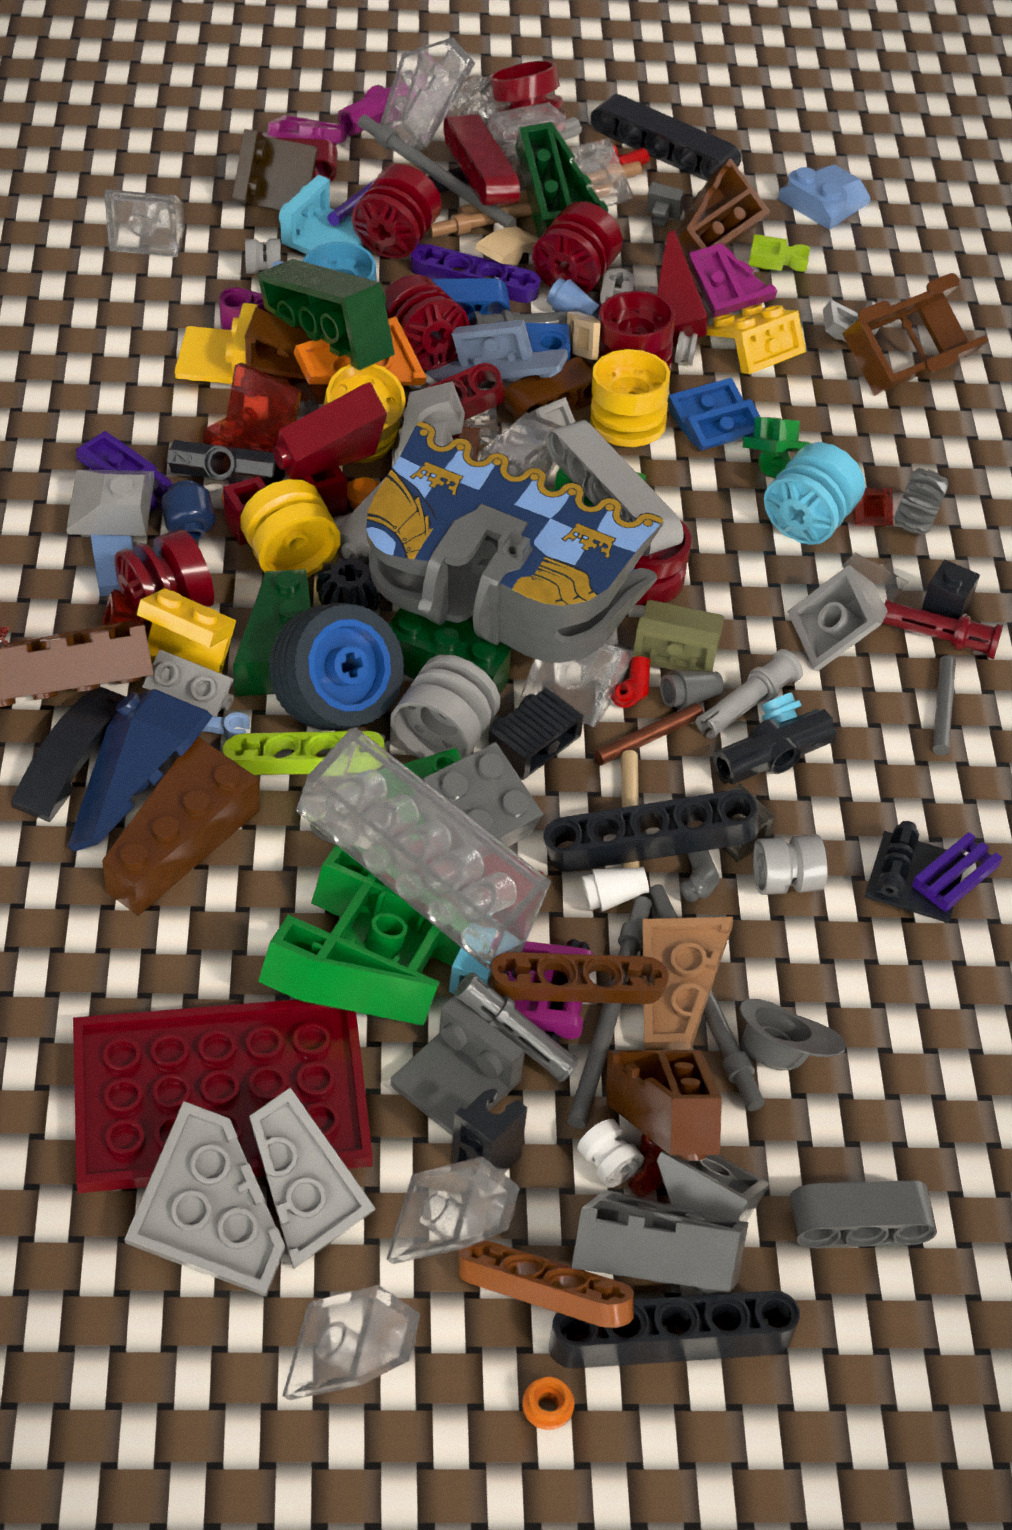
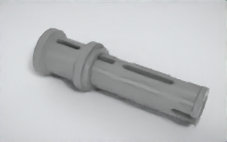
M786 649L778 650L774 653L769 663L763 667L758 666L750 671L747 678L748 681L705 713L699 715L696 718L698 729L704 734L711 728L706 733V737L709 739L715 738L718 733L759 702L775 699L780 693L779 690L789 682L795 683L803 676L801 663L790 651Z

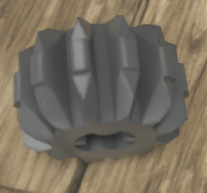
M922 468L914 470L895 513V524L913 534L914 532L921 535L928 533L949 486L948 479L929 469L928 471Z

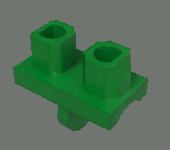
M755 417L754 437L743 436L742 448L762 450L758 461L759 468L765 476L776 478L790 461L787 451L798 452L810 442L799 441L800 420Z

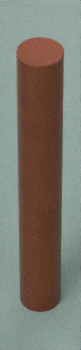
M694 703L595 750L594 758L602 766L621 757V754L626 750L634 751L695 722L696 718L703 714L704 711L700 704Z

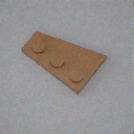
M733 917L643 919V956L655 958L662 962L669 974L668 983L661 998L654 1003L644 1004L645 1050L692 1048L733 927ZM643 975L645 985H653V983L648 982L647 976Z

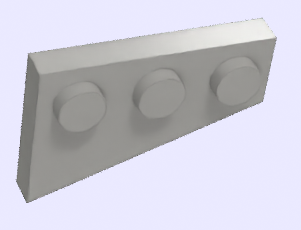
M289 1088L250 1115V1122L294 1270L374 1212L376 1208L292 1089Z

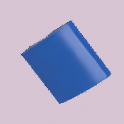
M732 377L668 395V409L687 438L700 451L741 440L743 436H754L755 417H760L752 399L743 400Z

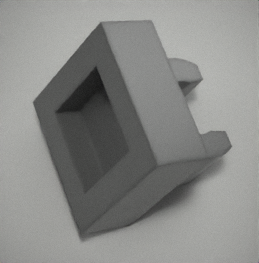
M652 182L648 191V212L655 215L652 225L665 228L669 218L680 220L684 210V190Z

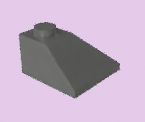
M663 1150L657 1159L671 1205L745 1222L750 1218L770 1184L720 1155H706V1158L703 1160L688 1161L679 1158L677 1155H669Z

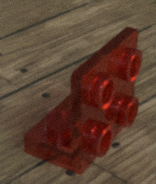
M244 363L235 365L227 417L205 428L203 442L273 452L279 430L297 420L301 391Z

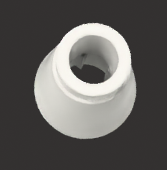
M644 867L592 869V874L582 876L589 910L600 908V911L604 912L641 896V894L649 893V885Z

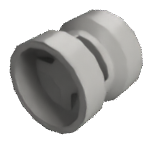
M245 239L246 274H257L259 271L271 268L273 262L281 261L280 239H269L267 242H259L257 239ZM263 251H267V262H263Z

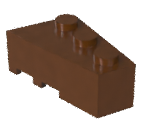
M257 307L245 334L247 392L324 405L328 385L308 384L294 355L296 345L312 341V339L306 336V332L301 326L292 327L279 317Z

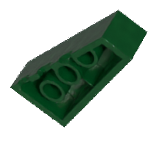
M296 259L288 260L257 273L266 310L292 327L301 325L306 332V336L316 342L322 339L330 344V352L338 357L348 356L351 358V365L359 371L395 355L385 307L386 296L381 282Z

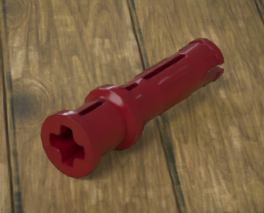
M886 600L884 603L888 612L882 625L886 624L950 641L957 650H962L965 647L987 653L988 658L994 659L1004 625L997 624L993 627L971 621V617L966 615L964 617L960 616L958 620L890 602V600Z

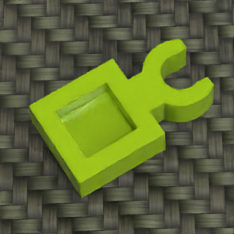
M754 234L749 266L759 267L764 270L782 271L783 265H786L793 270L804 272L807 270L811 247L803 244L787 246L788 239Z

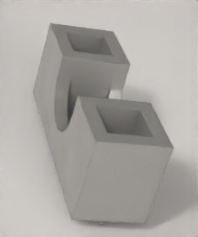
M453 381L409 393L407 408L403 410V428L399 429L400 443L399 447L395 449L396 461L403 452L418 422H426L435 427L437 435L435 443L439 446H445L453 440L452 435L462 433L465 412Z

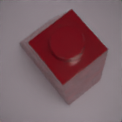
M368 382L279 430L273 454L278 467L281 470L285 469L289 479L299 480L375 455L387 418V412L372 383Z

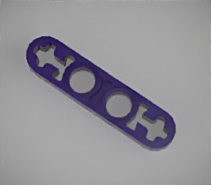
M429 244L418 245L411 253L410 268L415 275L426 276L430 279H471L495 276L507 285L509 300L529 303L539 297L540 277L531 270L501 264L493 260ZM457 267H458V268H464V269H466V270H464V271H456V270H453V269H451V268H457Z

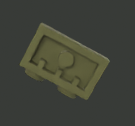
M648 600L644 615L640 617L638 622L633 657L642 656L650 658V665L671 670L712 672L725 617L716 613Z

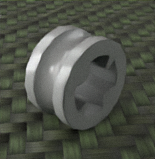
M680 331L675 363L685 360L688 365L692 366L698 334L693 333L692 336H686L684 331Z

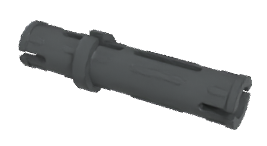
M474 972L469 973L459 983L454 996L473 1009L489 1025L495 1027L522 1048L525 1054L545 1068L557 1081L562 1082L572 1074L578 1064V1058L517 1010L514 1000L507 995L500 996Z

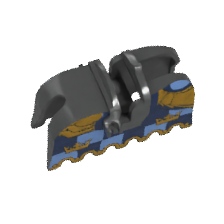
M418 422L403 452L375 494L367 513L366 532L371 548L369 574L377 590L388 601L398 607L421 615L428 621L438 625H442L446 620L459 623L466 621L473 615V628L476 636L496 645L502 642L518 652L540 661L564 663L584 659L603 647L632 607L657 580L656 573L649 569L638 568L633 572L631 571L663 526V519L652 513H643L634 521H625L621 517L622 504L615 498H604L596 505L588 506L583 502L585 491L578 483H566L558 490L551 491L546 488L547 475L542 469L532 467L525 470L521 475H511L508 472L510 461L505 454L496 452L488 455L484 460H474L472 458L473 446L466 438H456L445 446H439L435 443L437 437L435 427L426 422Z

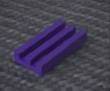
M970 832L965 834L914 878L912 887L945 913L997 869L1003 858L997 852L990 855L987 852L989 846L981 842L977 845L974 842L976 836ZM965 852L969 853L931 886L928 885ZM977 860L982 863L944 897L939 894Z

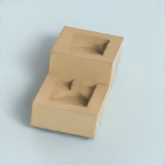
M507 227L490 233L477 242L475 250L501 264L518 265L523 252L533 253V247L539 238L519 227Z
M567 312L572 354L591 360H598L600 320L582 312Z

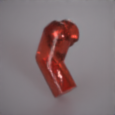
M642 1133L640 1151L644 1157L643 1167L629 1178L628 1186L635 1196L645 1198L664 1182L657 1162L663 1149Z

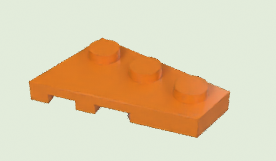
M397 317L389 318L388 322L395 355L375 364L385 367L394 374L401 385L424 386L427 377ZM322 339L316 342L312 340L298 344L294 349L295 358L308 384L329 385L331 377L340 368L351 364V358L346 355L336 356L330 352V344Z

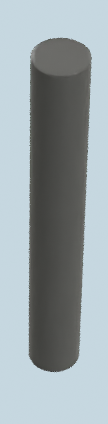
M950 655L942 656L939 664L933 752L941 756L948 754L950 747L956 659Z

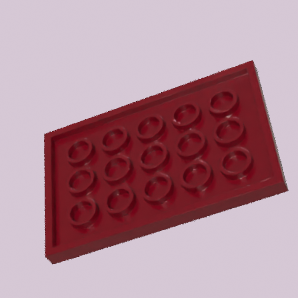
M295 999L73 1017L76 1185L78 1193L147 1187L183 1101L230 1118L247 1162L251 1166L254 1176L265 1177L266 1174L251 1126L250 1115L289 1088L292 1089L347 1169L373 1166L356 1012Z

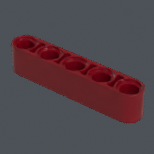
M479 114L446 116L443 122L445 143L483 206L518 203L520 197L518 176Z

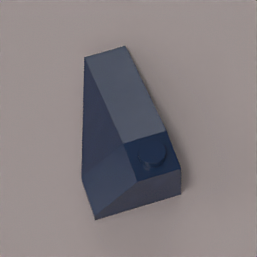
M156 689L138 695L135 692L130 693L118 703L115 708L118 713L107 726L68 843V847L73 852L98 845L126 816L135 804L131 797L141 793L149 785H155L163 776L158 768L174 753L182 756L194 743L213 717L207 710Z

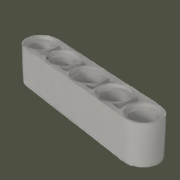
M581 420L550 430L547 433L546 446L550 457L573 483H578L583 487L585 496L594 505L604 498H615L622 504L621 517L625 521H634L643 513H652L663 519V526L642 556H648L682 543L684 531L676 513L586 420Z

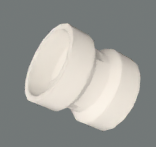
M614 1119L604 1120L592 1127L581 1138L577 1149L587 1162H595V1165L598 1167L597 1175L606 1187H615L628 1180L637 1172L644 1161L643 1155L634 1144H627L623 1140L624 1131Z

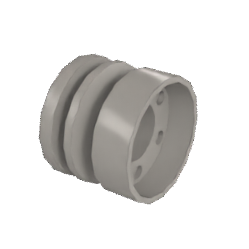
M441 654L429 658L412 682L411 687L392 711L390 725L396 739L408 752L418 759L453 748L457 749L463 759L471 754L480 740L481 734L489 726L492 718L500 709L501 697L496 684L485 671L474 663L458 656Z

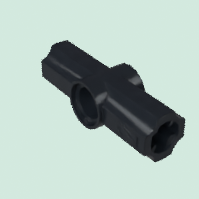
M173 440L171 448L168 449L167 463L170 466L171 473L236 482L260 476L266 486L282 481L286 474L285 469L281 470L278 467L273 452L184 440ZM226 454L231 460L228 472L223 467V459Z
M815 709L781 724L777 719L765 720L753 729L749 737L714 751L713 762L718 777L724 784L730 783L733 785L769 769L774 774L786 772L799 761L802 755L835 741L837 732L834 728L833 718L825 709L821 711Z

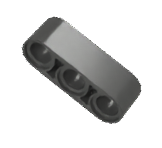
M920 1181L814 1183L800 1186L790 1194L797 1242L806 1248L916 1245L933 1239L937 1234L928 1186Z

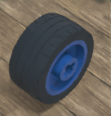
M333 603L307 609L290 619L278 632V636L275 637L272 651H270V665L268 667L271 687H273V692L276 694V699L280 702L282 708L303 725L327 731L362 727L384 715L391 708L390 706L394 704L395 698L398 697L404 675V658L399 645L400 642L388 623L381 616H378L376 612L371 611L369 608H364V606Z

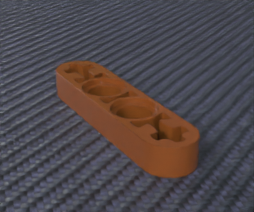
M470 1241L458 1249L459 1277L469 1284L601 1327L616 1328L625 1326L633 1319L634 1294L633 1289L627 1284L584 1270L573 1269L572 1266L492 1241Z

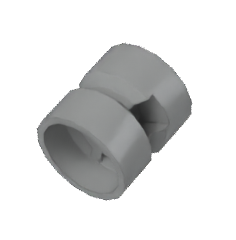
M817 834L793 836L789 843L782 837L757 839L753 848V870L759 893L761 895L786 894L789 886H793L797 892L822 891L827 882V858L821 837Z

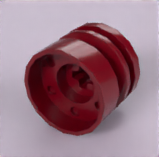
M539 60L515 64L502 68L489 76L494 100L508 102L496 110L497 118L502 119L499 122L502 135L517 136L519 127L553 122L555 127L566 121L564 109L559 108L563 105L562 96L548 94L560 86L554 61Z
M403 164L386 166L353 208L351 220L354 231L363 244L371 251L383 257L392 259L408 257L423 239L425 232L430 229L440 215L442 207L440 193L433 181L422 171Z
M573 202L563 208L534 245L532 261L536 272L543 282L551 288L559 278H562L566 281L571 279L583 292H590L621 252L623 238L620 228L614 218L600 206L589 202Z
M418 274L409 275L391 283L384 291L388 319L397 317L422 369L427 371L434 370L454 361L458 354L452 333L456 327L470 326L466 311L429 277Z
M627 291L609 297L601 305L599 312L600 339L598 360L613 351L626 349L642 350L658 356L666 362L671 371L673 359L672 340L675 323V311L671 303L662 296L646 291Z
M180 528L156 537L153 541V551L147 544L139 543L135 545L133 550L126 548L117 551L115 554L114 566L122 596L133 618L145 626V631L150 632L152 622L137 615L140 600L164 588L203 606L211 608L214 605L215 595L208 566L195 540L186 530Z

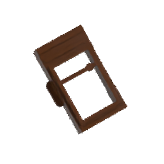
M949 273L932 280L926 285V292L892 306L887 301H881L858 312V320L842 333L874 396L925 373L936 372L956 363L958 359L973 354L989 341L987 336L984 335L969 342L946 299V296L959 286V278L956 274ZM916 312L919 313L940 354L929 359L927 358L912 329V322L906 316ZM900 319L902 322L901 327L908 333L922 362L894 374L872 330Z

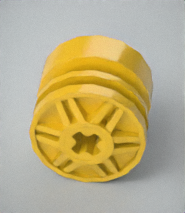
M626 349L606 354L594 364L590 424L608 443L624 447L643 446L658 440L665 432L670 370L666 362L658 356L642 350Z
M351 364L340 368L331 377L325 395L324 405L365 383L371 382L387 412V418L375 455L354 461L353 463H370L384 457L394 445L406 404L404 388L398 378L385 367L376 364L360 371Z

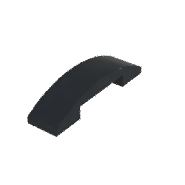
M99 686V688L86 693L71 706L50 731L30 762L12 799V808L50 823L71 795L72 779L104 738L107 726L118 713L115 709L116 706L126 696Z

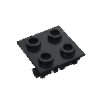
M902 821L894 828L893 833L884 831L864 897L949 923L953 907L945 913L912 887L914 878L947 849L918 841L919 832L917 826L911 821ZM962 855L960 858H958L954 863H952L947 869H945L928 885L931 886L934 882H936L941 876H943L947 871H949L966 855ZM962 874L939 894L944 897L960 883Z

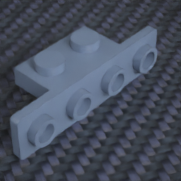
M524 319L456 327L452 337L459 361H452L440 368L428 370L426 374L439 382L475 365L490 363L498 368L502 379L505 381H516L524 376L533 375L547 378L561 372L568 358L567 349L533 352Z

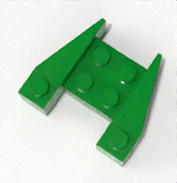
M338 840L322 864L311 904L340 916V920L333 931L329 933L291 915H287L270 940L258 982L300 1001L424 1025L440 982L421 974L430 957L452 966L472 924L380 857L342 840Z

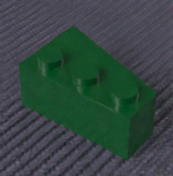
M553 122L519 127L515 149L538 238L553 223L563 208L573 202H589L600 206L608 212L609 208L604 200L601 201L591 187V180L587 174L584 175L576 164L574 154Z
M306 569L266 571L233 662L235 697L274 694L268 668L270 665V651H272V644L275 642V637L278 636V632L294 616L311 608Z
M399 608L388 624L400 642L399 645L404 658L403 671L405 676L415 679L429 658L442 654L458 656L474 663L485 671L496 684L499 695L508 684L511 649L502 642L496 645L476 636L473 621L470 618L459 623L446 620L442 625H438L428 621L421 615Z

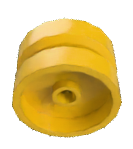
M287 479L268 485L258 491L246 503L240 516L241 530L253 549V554L264 573L266 571L306 569L307 577L320 571L323 563L330 562L335 557L340 546V531L328 512L315 486L304 480Z

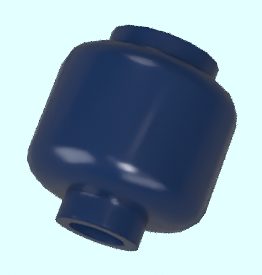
M180 481L170 486L169 490L162 497L161 507L168 532L181 528L186 530L196 541L203 538L205 533L213 528L216 518L211 495L205 487L198 485L195 481Z

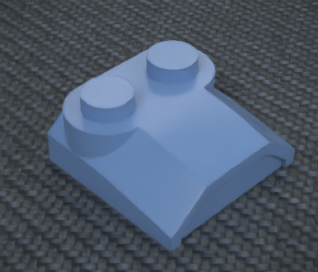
M835 164L816 170L809 167L793 170L789 174L787 185L780 188L778 200L828 230L869 204L871 199L861 179Z

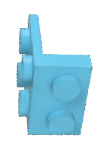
M317 175L280 209L281 244L296 249L299 252L307 254L317 246L330 242H350L363 245L354 231L351 216L347 217L337 226H332L328 222L327 216L334 210L330 208V179Z

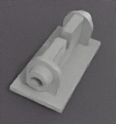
M159 650L152 665L154 675L147 676L142 686L148 690H159L203 708L214 717H217L221 709L229 710L234 700V696L229 694V689L234 679L163 650Z

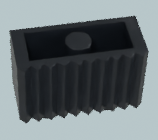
M544 687L536 696L534 694L526 696L513 713L510 712L507 717L501 715L493 721L488 731V746L496 742L519 778L524 780L581 737L584 715L548 687Z

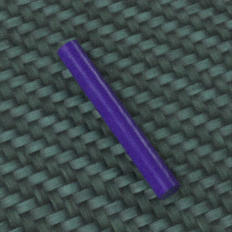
M373 181L329 213L327 216L328 222L332 226H337L349 217L353 212V208L369 190Z

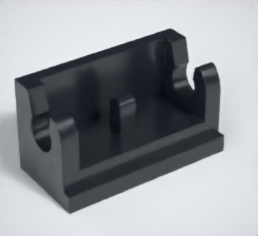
M495 1088L484 1091L466 1109L460 1107L454 1115L450 1163L485 1191H488L521 1158L528 1108L519 1100H516L507 1105L500 1114L489 1112L487 1105L494 1102L497 1097V1089Z

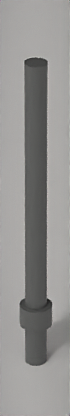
M365 114L360 117L358 126L374 136L375 142L383 148L394 150L504 228L515 226L517 220L497 205L483 206L471 187L398 137V133L387 125L381 126Z
M657 884L650 887L647 894L658 917L678 918L663 885ZM711 989L703 1014L723 1055V1069L729 1081L736 1083L748 1111H756L764 1106L765 1101L752 1076L755 1069L748 1054L741 1052Z
M644 896L635 898L629 921L622 925L618 938V943L621 946L618 956H637L638 951L643 949V919H648L652 906V901ZM624 974V975H623L622 985H627L628 982H624V978H625V974ZM610 979L609 986L613 984L612 979ZM603 1003L567 1123L573 1128L583 1129L586 1126L622 1003Z

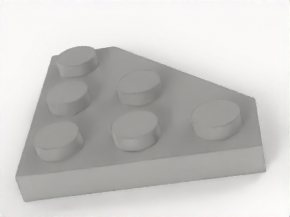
M183 1101L126 1234L125 1244L266 1297L285 1251V1244L267 1208L265 1198L251 1166L247 1162L230 1118Z

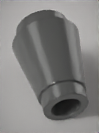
M674 669L669 675H664L660 682V693L664 704L677 710L684 709L694 703L705 701L714 696H719L724 689L722 676L717 671Z

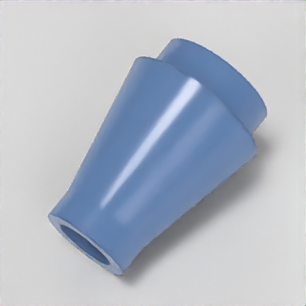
M559 278L552 286L546 300L548 304L552 305V310L566 312L577 310L593 317H597L601 307L571 279L566 281Z

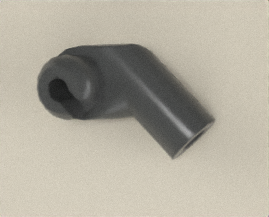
M709 850L688 853V858L694 872L690 875L691 879L685 880L680 884V890L684 898L690 903L696 902L701 897L706 899L719 885V874Z

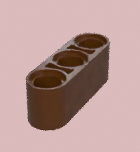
M575 357L566 361L561 372L554 376L542 378L539 375H533L517 380L505 388V397L501 405L525 429L536 427L530 412L565 397L571 412L592 403V374L594 367L584 357Z

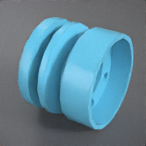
M823 442L806 444L794 455L786 465V468L776 476V479L768 485L764 495L765 511L772 524L783 535L807 545L823 543L833 535L836 528L842 524L844 518L861 501L865 491L864 475L857 462L847 452L837 446Z

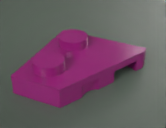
M283 115L269 122L268 136L324 139L334 143L335 146L336 143L339 144L345 141L348 133V126L290 115Z
M720 243L688 254V264L713 318L776 298V287L771 283L766 286L753 275L754 269L745 262L736 259L734 253Z

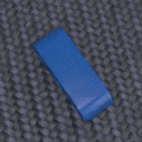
M431 279L466 311L470 324L473 311H480L481 315L500 314L502 310L511 311L507 285L499 279Z

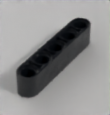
M621 94L609 96L590 115L592 126L600 134L636 150L643 147L648 151L649 156L705 181L729 158L732 159L737 168L742 161L740 151L732 143Z
M730 790L560 817L547 824L543 839L551 864L560 871L572 872L743 845L756 838L759 832L757 803L749 792ZM737 814H743L747 816L745 819H742L740 821H734L730 819L732 816ZM693 821L703 822L701 826L695 828L686 826ZM650 828L660 829L657 833L654 834L643 833L644 831ZM606 835L617 836L616 838L610 841L600 840ZM566 841L574 842L571 846L567 848L557 847L558 845Z
M774 1290L634 1299L633 1319L625 1326L616 1327L630 1330L635 1335L630 1338L616 1335L613 1331L616 1328L597 1326L556 1312L551 1328L549 1351L557 1364L573 1369L776 1355L784 1352L789 1347L800 1319V1309L797 1302L790 1295ZM774 1318L778 1320L783 1325V1327H772L768 1325L764 1321V1319ZM713 1322H726L734 1330L723 1331L717 1328ZM669 1324L676 1325L685 1333L679 1335L672 1334L663 1326ZM575 1331L585 1339L570 1341L563 1336V1333Z

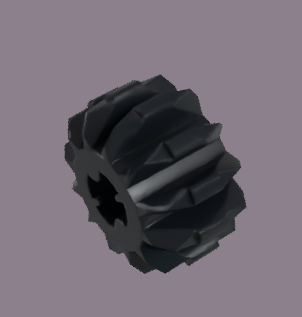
M352 553L347 559H342L335 555L332 563H323L321 573L318 574V579L316 580V591L318 592L321 606L333 603H348L377 610L382 594L371 580L367 556L358 560L354 558Z

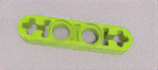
M372 731L243 733L230 737L222 747L224 755L253 775L371 773L381 769L388 760L383 737ZM324 749L335 750V752L329 756H315L319 751ZM282 750H294L289 756L282 758L274 757L276 753Z

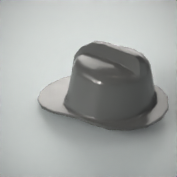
M747 999L741 1003L739 1011L747 1024L740 1048L750 1057L775 1070H792L800 1067L810 1055L832 1057L838 1056L845 1051L846 1042L842 1036L823 1024L793 1014L772 1002L762 999Z

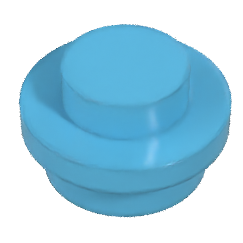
M792 692L761 705L765 713L762 719L763 721L777 719L781 724L798 716L795 709L802 706L800 700L795 701Z

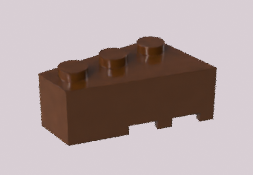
M731 158L709 177L676 231L686 261L690 252L720 243L728 247L753 229L770 213V210Z
M608 1050L606 1102L608 1106L669 1155H677L679 1158L688 1161L703 1160L706 1158V1155H720L722 1097L702 1050Z

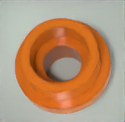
M543 1377L533 1381L526 1388L522 1401L523 1412L528 1421L540 1429H558L564 1426L573 1414L574 1396L570 1388L563 1381L554 1377ZM543 1400H551L556 1404L557 1409L545 1411L540 1408L539 1403Z

